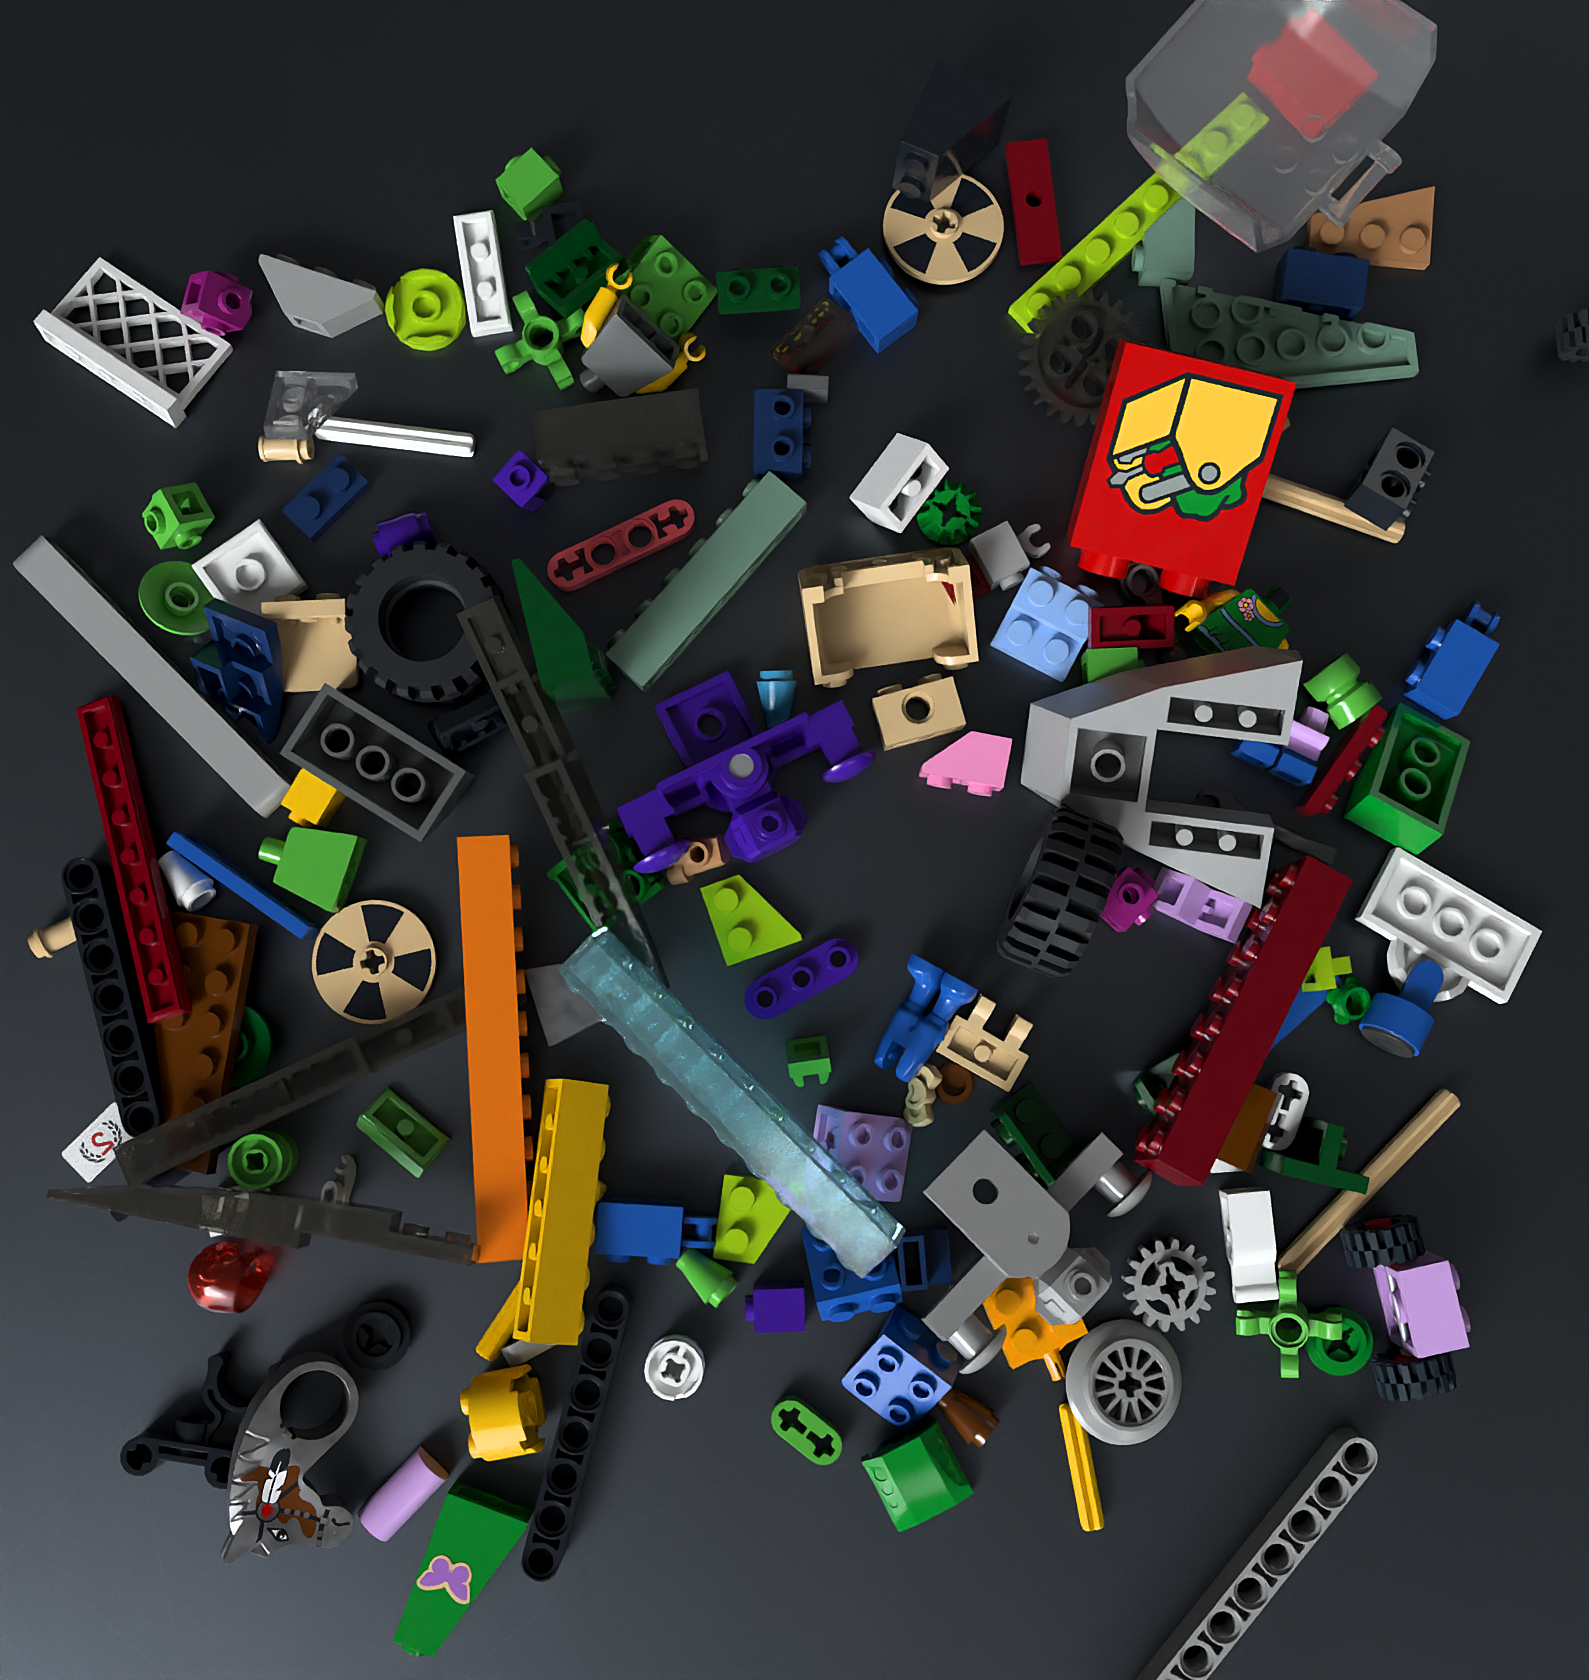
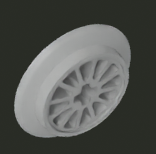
M1120 1319L1095 1327L1080 1340L1068 1363L1066 1393L1074 1416L1091 1435L1110 1444L1131 1445L1143 1442L1156 1435L1172 1418L1181 1395V1369L1174 1349L1160 1332L1139 1321ZM1124 1347H1129L1127 1360L1123 1351ZM1142 1349L1145 1351V1355L1138 1362L1139 1351ZM1113 1351L1117 1363L1116 1366L1108 1359V1355ZM1154 1362L1156 1369L1144 1373L1147 1370V1368ZM1101 1363L1109 1369L1108 1375L1097 1373ZM1126 1373L1127 1376L1135 1380L1134 1385L1127 1387V1393L1124 1389L1118 1387L1119 1381L1125 1380ZM1096 1379L1107 1381L1105 1386L1095 1389ZM1159 1379L1157 1388L1146 1385L1148 1381ZM1145 1391L1157 1394L1153 1403L1144 1396ZM1110 1394L1100 1405L1098 1397ZM1137 1400L1146 1407V1411L1141 1415ZM1117 1404L1115 1416H1109V1412ZM1127 1407H1129L1131 1418L1125 1420Z

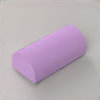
M420 1445L358 1510L361 1523L374 1537L381 1541H388L450 1475Z

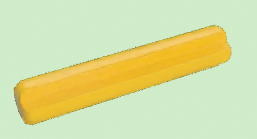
M1069 1402L1059 1406L1080 1523L1084 1531L1099 1530L1104 1527L1105 1522L1088 1433L1078 1422L1070 1408Z

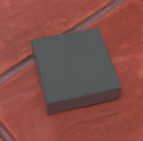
M790 373L787 377V389H803V402L827 403L829 376Z

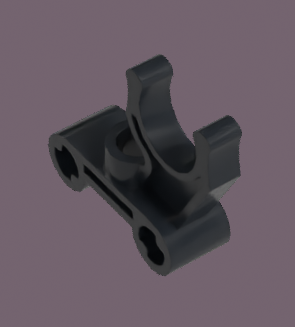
M219 1352L208 1358V1372L202 1388L203 1399L207 1407L214 1413L215 1420L201 1416L176 1417L174 1431L150 1429L128 1440L120 1453L121 1465L128 1474L144 1476L165 1464L166 1461L203 1466L206 1480L212 1487L227 1489L230 1466L224 1464V1457H229V1463H231L232 1451L239 1426L249 1404L235 1401L224 1387L223 1373L229 1362L228 1354ZM279 1361L271 1365L268 1369L269 1376L284 1362ZM284 1393L281 1397L280 1404L284 1400ZM147 1445L151 1450L152 1458L149 1460L142 1455L141 1447Z

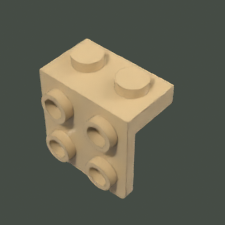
M321 593L316 595V600L301 601L300 597L295 595H279L275 597V602L261 603V616L276 622L283 659V692L320 691L324 683L336 690H349L358 686V658L350 651L347 642L352 637L345 630L344 621L345 617L351 616L352 610L346 606L347 600L342 599V595Z

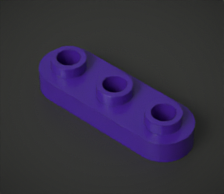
M834 938L753 981L745 992V1006L756 1018H774L852 975L858 966V952L854 945L845 939ZM834 951H841L845 954L846 962L843 966L835 967L831 964L830 955ZM802 970L809 974L810 981L806 986L799 987L794 983L793 977L797 971ZM764 990L769 991L773 995V1002L767 1007H763L757 1002L758 994Z

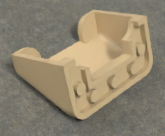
M942 547L804 568L798 572L815 685L822 684L826 688L840 687L847 683L846 679L853 676V669L934 658L935 662L943 664L947 670H959L966 668L970 662L979 661L970 566L958 548ZM941 581L953 584L956 603L954 601L953 604Z

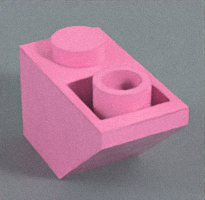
M971 731L923 763L919 776L928 778L927 785L951 789L952 783L967 785L968 793L992 796L993 791L999 792L1004 788L1012 739Z

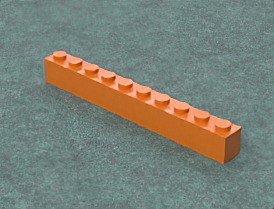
M509 834L457 836L478 1263L522 1260L528 1222L527 1204H530L533 1178H526L525 1162L533 1161L532 1136L524 1137L523 1120H531L530 1094L522 1095L521 1078H529L528 1052L520 1053L519 1036H527L526 1011H518L517 994H525L524 969H516L515 952H523L522 927H514L513 910H521L520 885H512L511 868H519L518 842L510 843Z

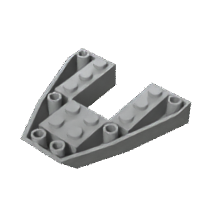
M1251 646L1119 672L1030 703L1020 783L1058 808L1065 807L1116 827L1123 836V845L1261 909L1274 833L1270 814L1147 799L1156 733L1158 729L1289 745L1303 659L1296 650Z

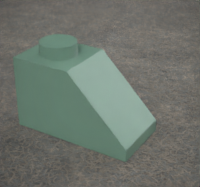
M1187 192L1145 231L1139 246L1133 247L1131 267L1132 271H1138V286H1159L1162 277L1176 280V284L1187 286L1194 273L1195 192Z

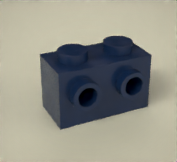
M754 389V478L758 476L762 479L771 471L781 481H802V468H810L811 443H803V428H811V403H803V389Z

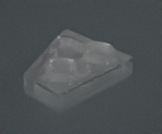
M276 371L263 425L266 439L308 440L357 390L355 373Z

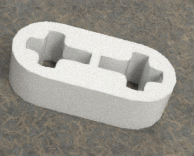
M1281 1072L1269 1080L1266 1089L1282 1095L1270 1125L1275 1124L1278 1114L1281 1113L1278 1127L1283 1129L1284 1132L1282 1137L1275 1136L1272 1142H1269L1270 1134L1267 1133L1262 1146L1277 1151L1286 1149L1292 1144L1309 1096L1308 1085L1302 1077L1293 1073ZM1290 1080H1292L1291 1088L1297 1090V1095L1295 1098L1288 1097L1284 1108L1281 1109L1284 1095L1278 1092L1280 1084L1288 1085Z

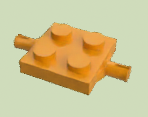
M1007 1277L982 1304L994 1330L1002 1324L1006 1325L1007 1335L1002 1350L1009 1366L1015 1369L1031 1360L1044 1358L1052 1381L1060 1380V1375L1065 1378L1067 1369L1059 1351L1067 1343L1088 1334L1083 1319L1081 1318L1074 1324L1050 1326L1035 1310L1036 1297L1034 1296L1033 1280L1030 1277Z

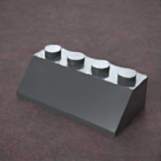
M324 683L279 753L422 843L454 810L475 777Z

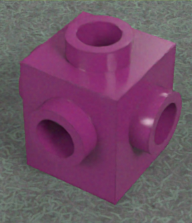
M207 270L191 274L180 314L202 323L201 328L209 333L225 336L227 332L243 330L244 326L249 322L252 314L250 301L253 291L240 285V280L237 277L225 272L217 271L214 273Z
M1128 866L1121 868L1119 872L1116 871L1112 889L1109 892L1106 905L1100 916L1116 932H1125L1134 922L1140 926L1156 910V907L1152 905L1159 896L1152 889L1155 882L1139 867L1133 870ZM1124 890L1129 895L1128 903L1123 899Z

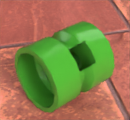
M1347 651L1303 683V686L1316 702L1326 701L1328 706L1325 712L1329 714V718L1339 730L1356 720L1383 698L1369 679L1360 680L1358 678L1361 668Z
M267 1129L239 1139L229 1152L227 1165L230 1175L237 1184L246 1189L258 1190L285 1180L291 1175L298 1164L299 1151L296 1142L288 1133L279 1129Z

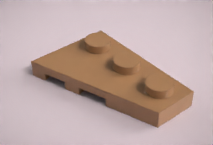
M1435 186L1312 214L1307 220L1305 246L1313 247L1317 252L1326 254L1352 253L1358 259L1370 260L1369 265L1425 270L1430 264Z

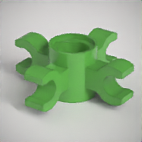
M527 291L514 296L512 299L525 325L522 331V340L505 345L495 351L505 373L514 372L524 363L533 359L538 364L548 366L560 391L574 384L575 382L562 355L564 353V342L581 336L585 315L582 307L567 319L563 317L554 322L551 318L538 314ZM541 335L553 336L552 342L545 347L534 345L535 340Z
M1279 1270V1300L1272 1305L1270 1311L1237 1308L1236 1334L1243 1336L1269 1334L1273 1343L1281 1349V1377L1299 1378L1298 1348L1305 1344L1308 1336H1316L1327 1340H1342V1313H1308L1306 1307L1297 1300L1296 1270ZM1283 1318H1293L1300 1325L1295 1329L1289 1330L1281 1327L1278 1321Z

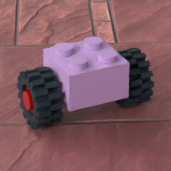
M1396 1214L1389 1217V1215L1377 1219H1374V1217L1368 1218L1367 1221L1353 1222L1354 1224L1344 1226V1228L1340 1229V1235L1347 1264L1350 1267L1356 1266V1268H1364L1366 1266L1373 1268L1390 1340L1400 1346L1397 1350L1388 1349L1385 1350V1353H1378L1375 1355L1376 1357L1371 1359L1381 1398H1388L1391 1401L1399 1398L1401 1401H1409L1410 1398L1423 1400L1425 1396L1433 1398L1439 1396L1438 1393L1446 1394L1450 1392V1389H1455L1458 1381L1450 1351L1470 1347L1466 1333L1470 1332L1471 1326L1465 1309L1459 1305L1456 1290L1460 1289V1280L1453 1264H1449L1448 1260L1425 1250L1417 1216Z

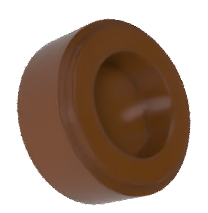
M948 1062L937 1068L942 1075V1081L934 1089L936 1096L941 1101L951 1105L965 1102L974 1090V1078L970 1070L956 1062Z

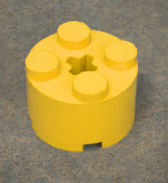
M524 1364L476 1374L471 1380L470 1387L461 1390V1408L465 1415H469L471 1428L468 1446L470 1454L474 1459L482 1457L485 1461L489 1462L536 1453L542 1450L546 1437L538 1438L539 1426L546 1425V1407L538 1377L529 1378L527 1374L532 1369L530 1365Z

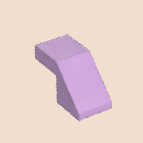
M1165 867L1161 868L1155 885L1152 887L1159 894L1158 898L1152 903L1156 910L1202 932L1232 943H1236L1252 908V905L1241 899L1210 889L1196 878Z

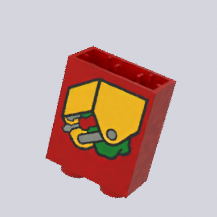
M1120 338L1066 532L1069 545L1082 549L1078 567L1095 574L1119 579L1126 578L1131 561L1162 568L1158 582L1159 587L1195 598H1206L1211 580L1235 586L1297 383L1284 377Z

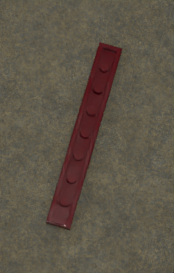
M108 695L76 708L147 1020L148 1023H159L193 1010L120 699L117 696Z

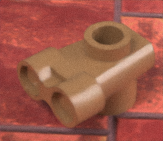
M682 833L674 834L673 837L676 843L689 839L691 844L688 852L682 859L666 868L667 878L672 885L691 882L695 874L727 864L730 860V850L724 840V835L713 834L685 838Z

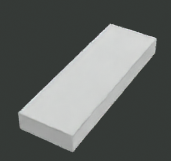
M493 210L453 216L469 322L473 337L513 331L496 218Z

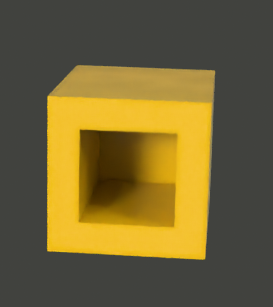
M302 768L280 804L290 809L291 813L288 817L303 827L311 829L313 824L327 828L346 795Z

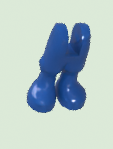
M913 953L907 961V969L915 979L913 989L908 999L903 1001L895 1010L894 1017L880 1041L874 1060L878 1067L888 1070L896 1063L901 1052L906 1048L897 1065L896 1076L907 1083L919 1073L937 1045L944 1041L949 1029L948 1022L962 1005L972 1002L979 991ZM940 989V995L934 1008L925 1016L927 1006Z

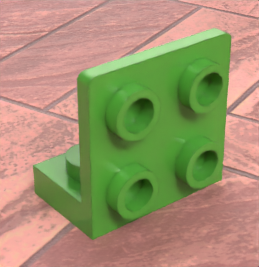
M662 235L644 236L625 260L629 269L614 280L616 284L623 283L627 274L631 272L633 276L632 283L626 289H619L616 296L619 299L621 295L625 294L678 345L681 336L688 333L716 296L717 289Z

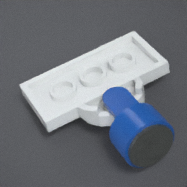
M1399 847L1391 849L1355 920L1391 940L1387 952L1388 971L1398 990L1396 992L1397 996L1387 993H1376L1359 1024L1361 1034L1372 1044L1394 1055L1406 1058L1418 1056L1435 1023L1432 1016L1428 1014L1433 1002L1452 999L1463 993L1466 987L1469 986L1498 1004L1507 1003L1542 931Z

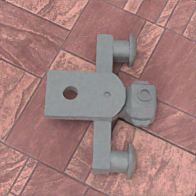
M983 1130L923 1191L981 1251L977 1258L949 1286L950 1289L921 1318L942 1341L948 1340L966 1359L959 1369L960 1373L970 1374L986 1366L997 1355L1005 1342L1007 1335L1005 1324H1002L991 1333L973 1312L1007 1277H1030L1033 1280L1034 1296L1036 1297L1035 1310L1050 1326L1076 1323L1110 1288L1112 1284L1110 1262L1095 1247H1067L1070 1235L1068 1212L1094 1187L1112 1204L1105 1215L1108 1217L1121 1216L1133 1209L1144 1198L1152 1183V1172L1147 1170L1137 1178L1119 1160L1123 1153L1102 1132L1096 1135L1065 1168L1061 1169L1053 1177L1056 1183L1050 1187L1047 1185L1042 1187L987 1131ZM978 1180H988L994 1185L996 1197L991 1204H982L975 1199L973 1186Z

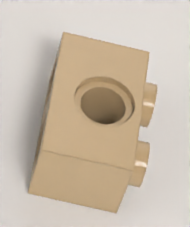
M941 673L918 679V686L903 690L902 685L897 684L878 690L879 697L872 699L871 706L884 751L959 731L965 727L966 721L953 676L942 679ZM914 700L921 701L927 706L928 716L922 720H914L908 716L906 705Z

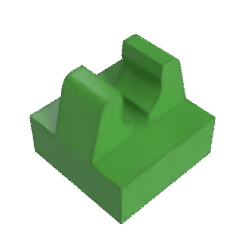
M826 1035L785 1041L790 1078H793L796 1086L803 1087V1076L818 1074L820 1084L828 1081L831 1065Z

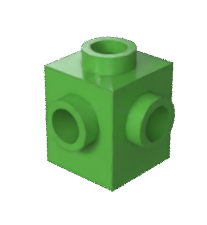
M196 482L160 488L152 495L151 502L141 514L148 532L153 535L161 550L176 546L179 549H187L201 541V535L215 518Z

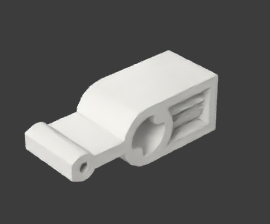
M1261 1186L1219 1190L1227 1258L1231 1266L1234 1302L1244 1303L1279 1299L1274 1265L1276 1260V1242L1270 1190Z

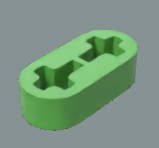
M787 1395L775 1402L772 1408L771 1423L779 1436L818 1465H828L839 1458L842 1452V1437L835 1425L797 1396ZM795 1407L798 1409L797 1419L805 1427L801 1429L793 1422L788 1423L787 1426L783 1425V1415L780 1411L784 1409L790 1412ZM812 1431L820 1438H824L827 1434L831 1435L830 1441L833 1449L829 1451L823 1448L820 1452L815 1451L816 1441L809 1435V1432Z

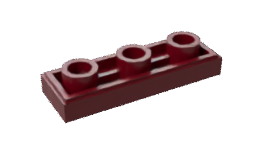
M1047 138L1006 143L1005 153L1020 266L1060 261L1062 252ZM1027 202H1035L1038 206L1032 207Z
M1375 704L1356 719L1294 808L1305 817L1320 814V812L1326 815L1333 808L1340 796L1335 792L1343 779L1349 781L1355 776L1363 764V761L1359 759L1361 753L1366 746L1372 748L1385 733L1386 727L1382 723L1388 716L1386 715L1387 711Z

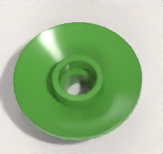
M167 561L150 568L143 576L139 586V602L147 617L160 628L179 635H196L210 629L203 606L213 600L214 597L192 568L193 564L183 561ZM173 602H180L185 607H179L175 605Z

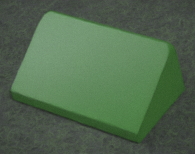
M389 1087L359 1116L356 1124L363 1133L417 1178H420L451 1140Z

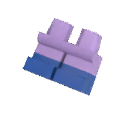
M1308 706L1304 709L1299 722L1294 720L1292 722L1289 745L1236 739L1229 754L1262 770L1267 768L1266 772L1298 787L1310 784L1317 769L1315 765L1321 750L1326 746L1330 738L1324 735L1329 714Z

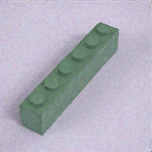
M771 471L762 479L758 476L755 477L747 485L742 493L745 497L736 509L729 507L721 514L715 524L718 529L708 540L702 537L696 542L688 554L691 559L681 570L677 567L674 568L663 580L661 586L664 589L654 601L648 598L636 610L634 617L637 620L627 631L623 628L620 629L608 642L607 648L610 650L605 655L609 662L645 693L650 690L807 513V502Z

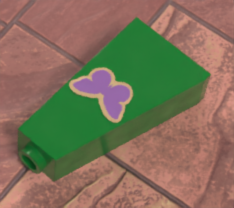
M455 1481L446 1495L392 1642L401 1645L402 1649L410 1655L417 1657L428 1655L433 1657L522 1536L534 1510Z

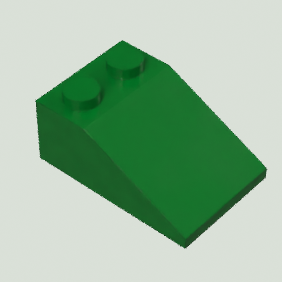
M1399 702L1394 707L1384 726L1386 727L1385 733L1374 745L1353 786L1343 817L1404 851L1417 856L1444 833L1471 741Z

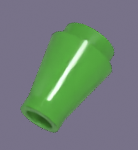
M692 1247L676 1263V1266L684 1273L705 1304L710 1302L715 1308H718L739 1283L732 1277L733 1271Z

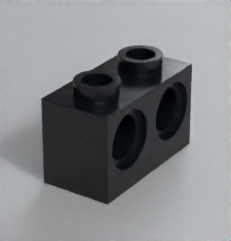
M1392 427L1373 449L1344 507L1384 531H1387L1397 519L1404 521L1418 501V499L1412 497L1415 491L1419 492L1424 487L1432 474V471L1427 467L1435 452Z

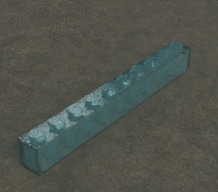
M605 926L590 935L557 970L565 978L567 986L574 993L582 995L595 1008L598 1018L605 1024L613 1026L625 1039L627 1047L636 1055L642 1056L655 1069V1074L659 1080L667 1086H672L685 1099L688 1109L696 1116L702 1117L715 1130L717 1138L725 1146L732 1147L745 1160L749 1171L756 1177L763 1178L775 1191L778 1200L785 1207L793 1209L806 1222L810 1233L816 1238L824 1240L836 1252L839 1262L846 1269L854 1271L862 1279L898 1246L906 1229Z

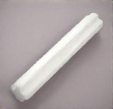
M325 415L317 416L314 425V434L317 438L323 440L462 457H472L476 446L474 435L465 432Z

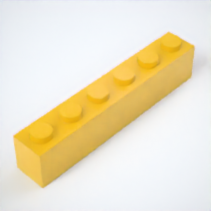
M563 1078L546 1079L513 1331L514 1339L531 1343L578 1345V1337L584 1328L585 1322L582 1310L583 1296L590 1281V1271L587 1266L589 1248L592 1246L595 1238V1226L593 1224L594 1205L600 1196V1183L598 1181L599 1164L604 1157L606 1148L603 1138L604 1122L609 1115L611 1107L610 1097L608 1096L609 1085Z

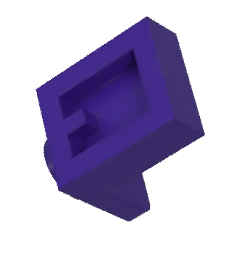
M517 451L492 479L522 509L537 512L547 501L539 491L547 484L550 478L523 451Z

